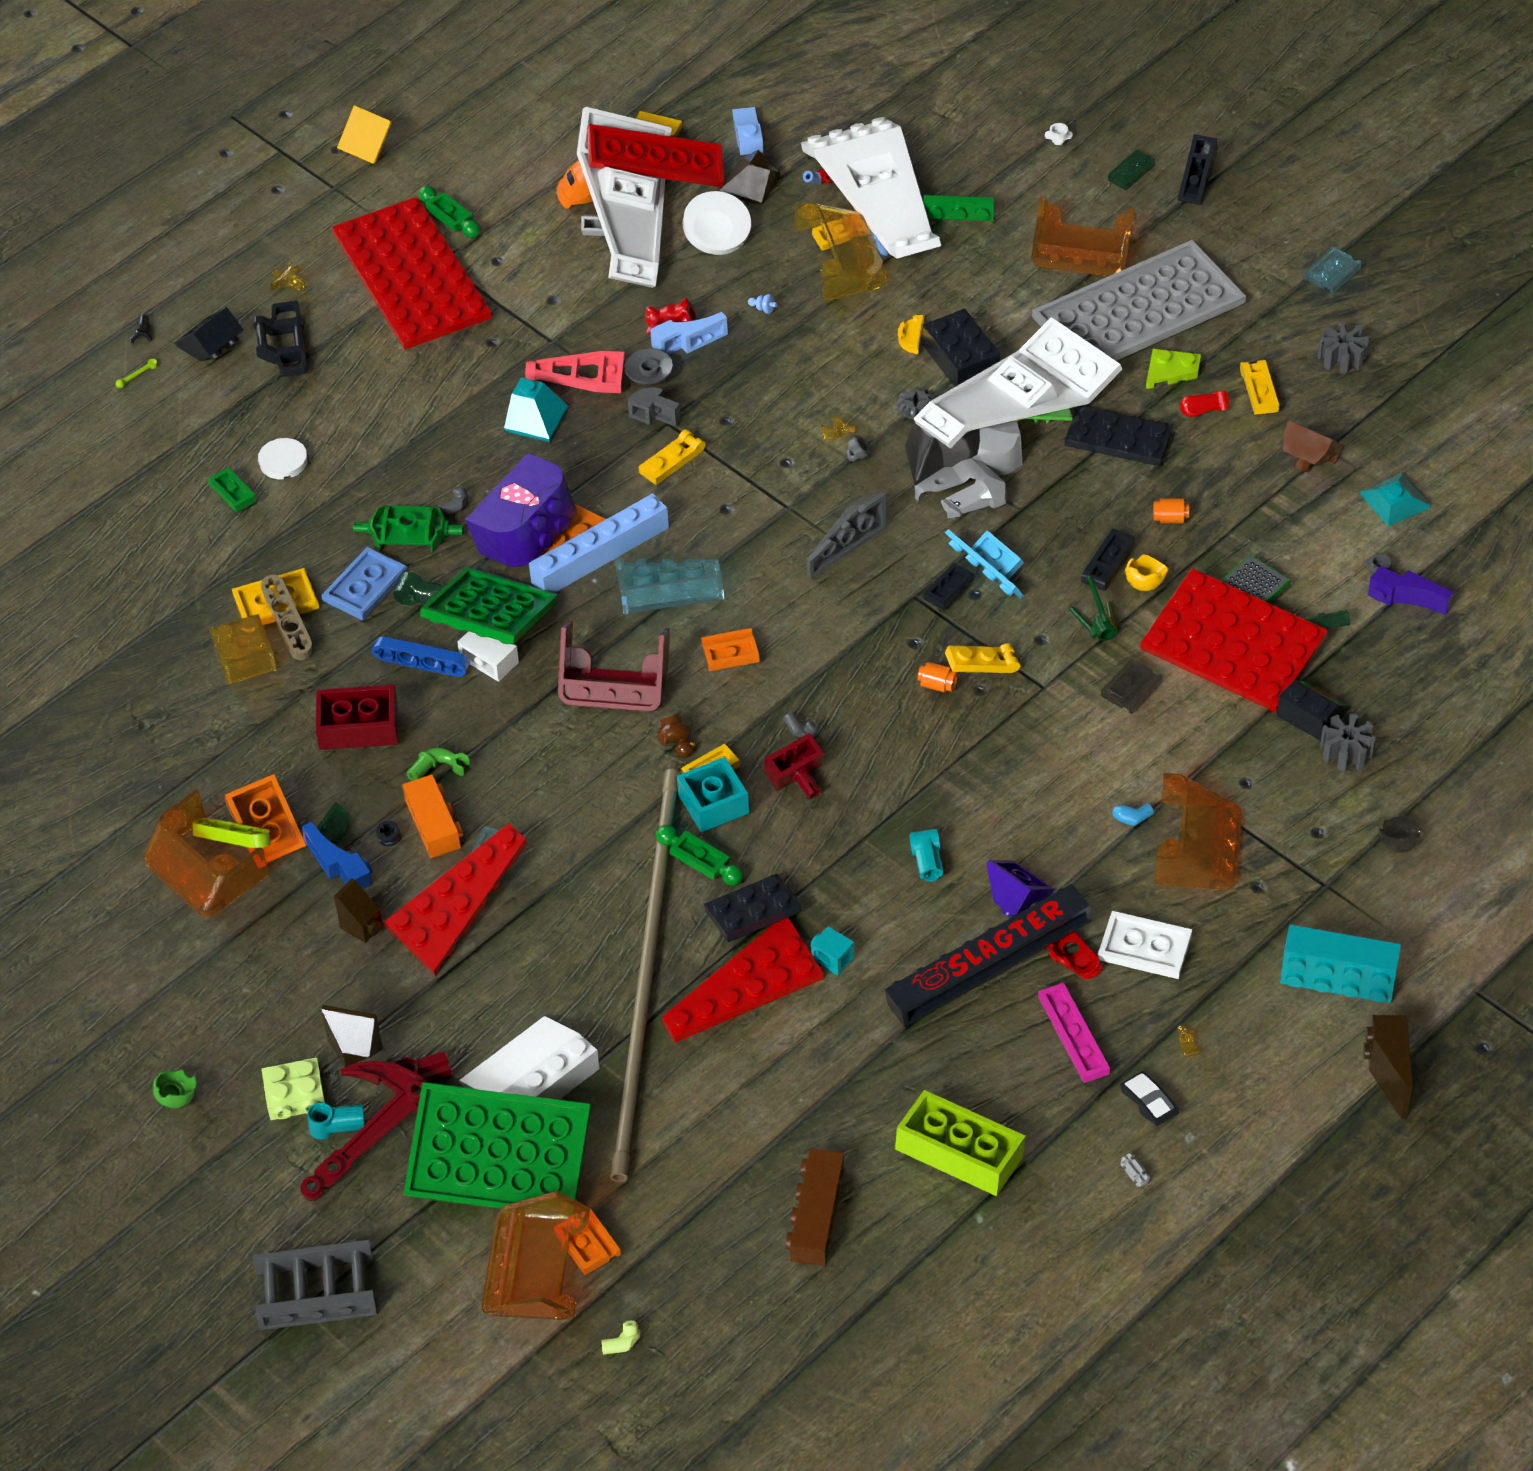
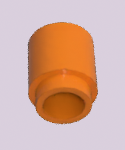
M1160 498V501H1154L1153 519L1154 521H1160V524H1184V519H1189V503H1184V498Z
M927 662L925 666L921 665L917 680L921 681V687L943 693L947 691L953 692L958 672H952L951 668Z

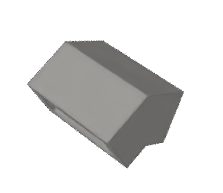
M583 214L581 216V231L583 235L605 236L598 215Z

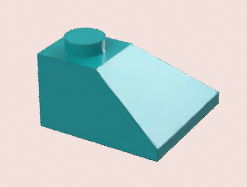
M521 377L511 395L504 427L505 431L550 442L568 410V405L544 383Z
M1403 473L1360 491V495L1387 526L1430 509L1431 506Z

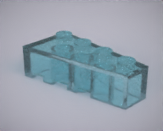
M614 558L623 614L724 599L719 560L685 559L683 563H676L672 559H662L661 563H647L646 559L624 562L623 558Z

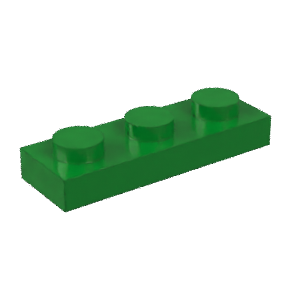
M924 195V208L928 219L994 221V198Z

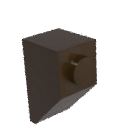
M351 878L334 895L339 924L342 930L366 943L372 936L379 933L383 925L381 913L378 906L357 881Z

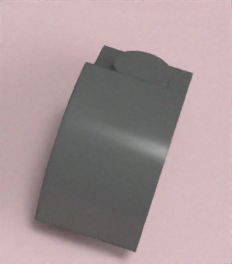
M643 388L633 393L628 399L629 417L649 425L654 419H657L675 427L681 421L680 404L671 399L664 398V391L661 388Z

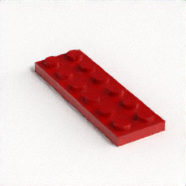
M589 124L587 128L588 161L591 168L603 169L604 167H609L643 176L722 187L724 184L721 144Z

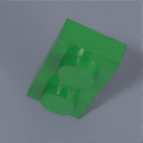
M229 467L208 478L209 486L236 513L257 502L256 495Z

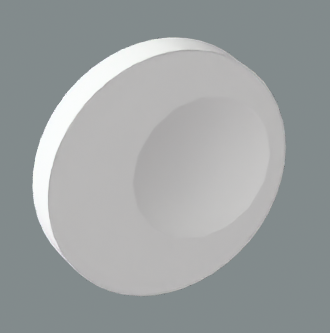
M720 191L705 192L693 198L685 209L683 217L684 233L693 246L705 253L723 255L734 252L746 242L751 228L749 211L738 198L731 194Z

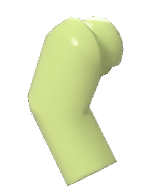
M632 1320L626 1321L623 1324V1332L618 1338L601 1340L603 1355L629 1351L640 1338L641 1331L638 1329V1323Z

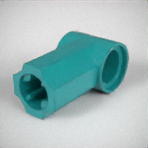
M937 829L910 832L912 855L916 856L920 879H924L927 882L936 881L939 877L943 876Z
M315 1103L310 1106L307 1112L309 1132L316 1139L323 1140L336 1132L358 1131L364 1127L362 1105L330 1107L326 1103Z

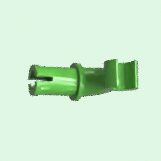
M436 747L428 749L425 752L419 753L418 760L407 771V777L411 781L423 778L431 768H435L437 763L442 762L451 765L456 775L464 776V768L460 765L464 764L470 768V760L464 753L454 754L445 748Z

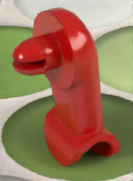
M1215 390L1211 394L1187 395L1181 400L1180 410L1187 417H1195L1213 410H1227L1229 407V397L1227 392L1223 390Z

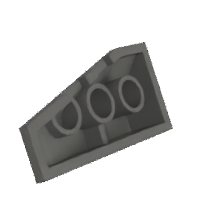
M884 492L865 495L846 508L807 558V576L810 579L886 529V494Z

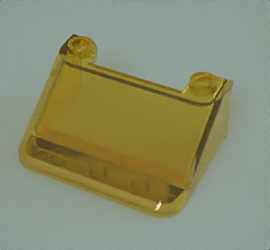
M811 202L795 205V231L822 226L835 258L827 260L821 268L823 278L822 299L824 302L881 288L887 283V272L865 218L861 213Z

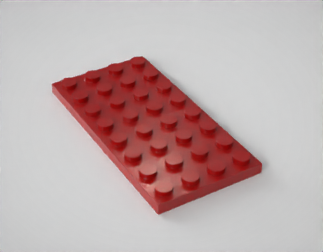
M418 197L332 226L333 235L404 350L492 318L489 307Z

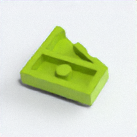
M1153 349L1146 388H1154V383L1167 381L1169 385L1178 383L1181 380L1187 381L1198 378L1201 354Z

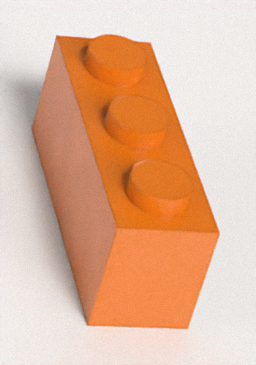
M433 775L402 784L405 802L430 859L461 849L459 838L463 837L459 822H453L454 813L450 802H444L446 796L442 784H436Z

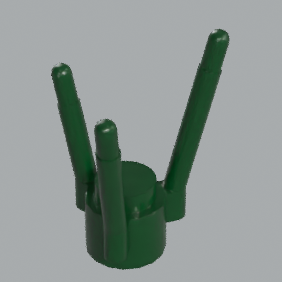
M1089 575L1087 579L1100 615L1094 618L1093 627L1073 606L1069 610L1089 631L1092 638L1098 637L1100 641H1108L1114 638L1118 632L1111 602H1106L1107 615L1093 578Z

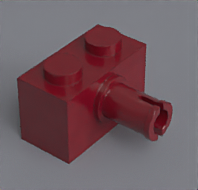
M808 733L767 756L764 761L763 771L777 791L793 782H797L807 799L810 800L813 799L812 794L816 797L822 791L810 772L822 766L824 753L812 735Z

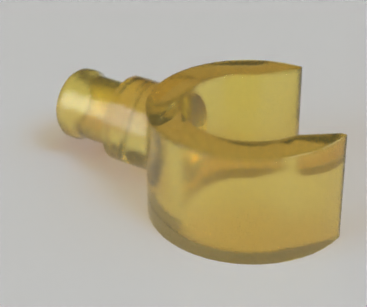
M833 416V426L836 429H827L821 424V435L826 440L833 441L839 439L842 434L855 433V425L848 426V424H843L842 420Z
M1180 1025L1177 1028V1032L1179 1033V1043L1183 1056L1187 1058L1199 1055L1200 1049L1197 1050L1194 1043V1034L1196 1032L1194 1030L1189 1031L1184 1025Z

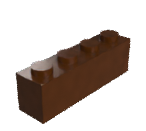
M810 1148L808 1159L802 1160L800 1174L804 1176L803 1183L797 1184L796 1200L799 1201L798 1208L793 1207L791 1213V1225H794L793 1232L787 1233L786 1249L790 1250L791 1262L820 1266L826 1265L844 1172V1153Z

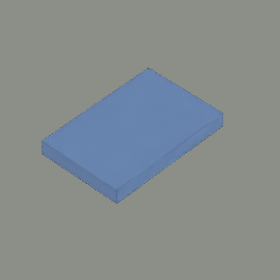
M366 547L322 594V600L363 621L408 573V567Z

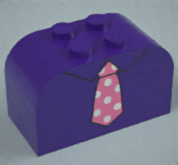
M527 453L465 520L479 554L504 565L518 567L527 565L537 559L575 517L576 507L560 467Z

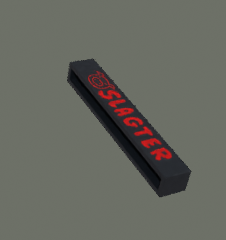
M1073 884L1060 888L1053 895L1033 903L1028 909L1010 916L1005 922L994 928L987 929L975 939L964 942L959 948L939 956L936 961L916 969L911 975L902 980L893 982L885 989L887 1005L902 1025L907 1027L1092 922L1090 905Z

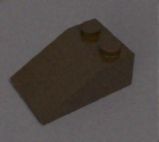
M1373 1015L1371 1026H1366L1363 1058L1368 1059L1369 1071L1399 1116L1407 1119L1413 1088L1407 1015Z

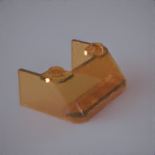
M195 790L161 815L143 856L146 866L197 914L203 917H210L220 912L268 877L269 872L262 848L255 849L240 861L229 854H220L207 861L181 837L192 829L193 820L206 818L200 792Z

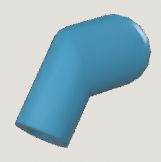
M1148 803L1138 809L1126 805H1117L1114 807L1112 814L1119 822L1136 826L1154 815V810Z

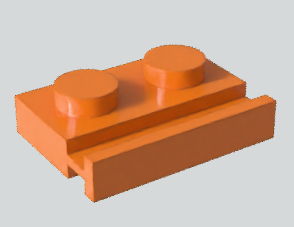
M752 628L701 637L709 672L760 662Z
M588 1208L586 1213L578 1214L554 1228L555 1235L584 1275L610 1262L609 1259L612 1257H619L621 1255L620 1248L591 1208Z

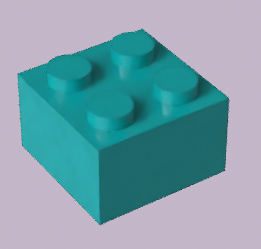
M726 757L677 775L678 796L701 833L749 814L748 793Z

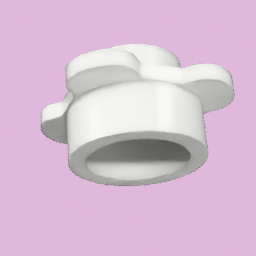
M1055 123L1050 126V131L1045 132V138L1051 139L1055 145H1062L1065 140L1071 139L1073 136L1072 132L1068 131V127L1063 123Z

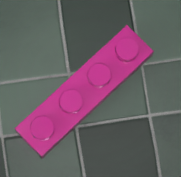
M1061 983L1038 991V999L1083 1083L1110 1075V1067L1065 984Z

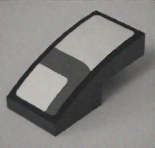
M1144 1071L1120 1084L1122 1093L1139 1106L1140 1114L1155 1126L1180 1113L1179 1108L1168 1094Z

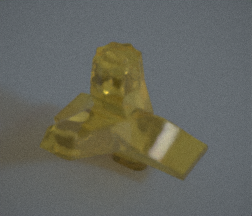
M291 262L282 272L275 269L271 274L275 279L270 284V291L284 285L302 290L305 286V281L295 276L300 267L297 265L293 268V262Z

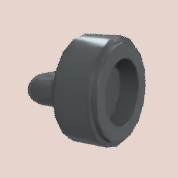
M855 435L848 441L849 447L846 455L849 461L864 460L871 454V448L863 437Z

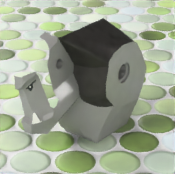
M1017 420L967 431L951 449L914 423L905 443V450L915 485V499L917 501L923 492H938L963 484L969 478L976 479L975 484L941 500L948 518L961 517L963 513L987 506L996 508L1006 504L1008 497L1006 483L999 476L1009 474L1022 465L1021 435Z

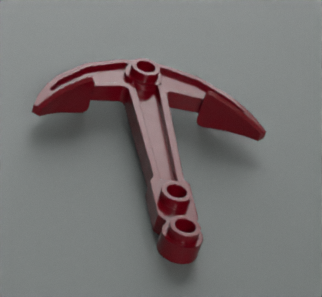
M366 1061L340 1069L341 1076L363 1079L377 1086L383 1083L394 1091L396 1095L341 1149L335 1150L315 1169L314 1176L306 1177L302 1181L300 1189L303 1198L308 1201L320 1199L324 1189L332 1188L352 1169L353 1164L412 1113L417 1114L421 1093L415 1095L411 1090L413 1087H420L422 1089V1083H427V1081L417 1073L395 1063ZM332 1163L337 1164L339 1167L335 1172L328 1170V1166ZM309 1183H315L318 1186L315 1191H309L306 1187Z

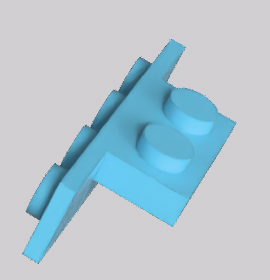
M949 529L945 532L951 539L948 544L958 553L963 550L968 554L965 558L974 567L982 566L984 568L982 573L992 582L996 579L1001 582L999 587L1007 595L1011 596L1014 593L1019 599L1024 596L1009 581L1010 577L1024 562L990 532L986 531L971 548Z

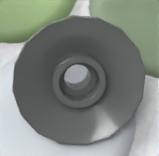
M652 348L641 349L632 353L625 363L626 375L632 381L645 385L664 381L673 369L672 359L669 355L661 350Z

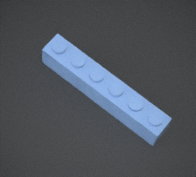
M653 493L531 561L529 563L531 583L535 588L552 593L570 585L668 529L667 507Z

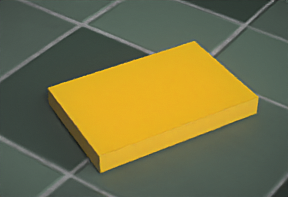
M305 568L278 575L283 579L299 615L319 609V603ZM262 580L232 589L246 630L275 622L262 593ZM270 585L269 588L273 590L274 596H277V587ZM280 603L275 609L279 612H284L288 610L289 605Z

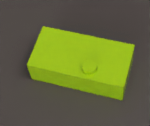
M924 1090L897 1127L895 1150L997 1196L1023 1158L1026 1136Z

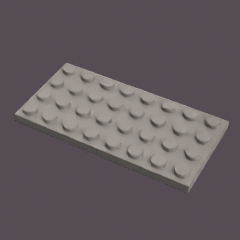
M1190 240L1033 309L1032 318L1042 327L1052 317L1117 361L1244 304L1246 296L1193 240Z

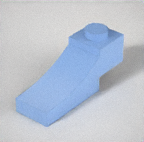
M755 107L732 109L740 155L752 154L757 150L763 153L762 133L760 124H758Z
M720 312L707 318L689 322H673L669 320L650 329L652 347L667 354L681 348L686 353H690L728 335L727 317Z

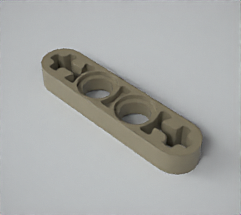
M268 575L261 583L266 603L291 656L296 660H306L313 652L310 636L283 579L278 575ZM270 585L277 587V596H274L273 590L269 588ZM280 603L289 605L288 610L284 612L277 611L275 607ZM289 623H296L299 627L297 630L289 632L285 630V626ZM296 639H300L301 645L305 647L304 650H300L299 647L297 648Z

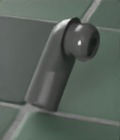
M455 487L453 489L454 497L451 501L437 504L443 516L463 509L468 500V493H466L465 487Z
M793 712L786 714L783 718L794 737L801 738L808 733L813 738L817 736L819 725L813 721L811 723V721H808L806 725L801 724Z

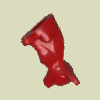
M685 297L682 302L667 305L662 309L652 305L647 306L645 321L648 324L647 333L650 335V329L669 320L673 322L697 320L693 305Z

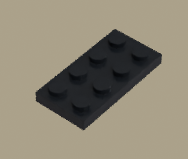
M1077 406L1065 437V446L1161 466L1173 433V425L1086 406Z

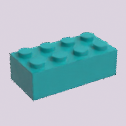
M1289 924L1280 984L1313 989L1319 992L1336 993L1346 997L1369 999L1374 1002L1391 1003L1401 944Z

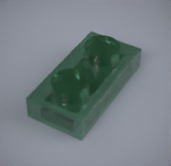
M1136 149L1108 174V181L1127 191L1155 166V159Z

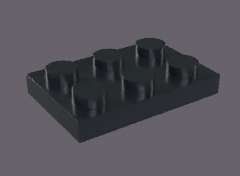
M778 874L766 877L704 904L705 912L728 943L802 912L800 902Z

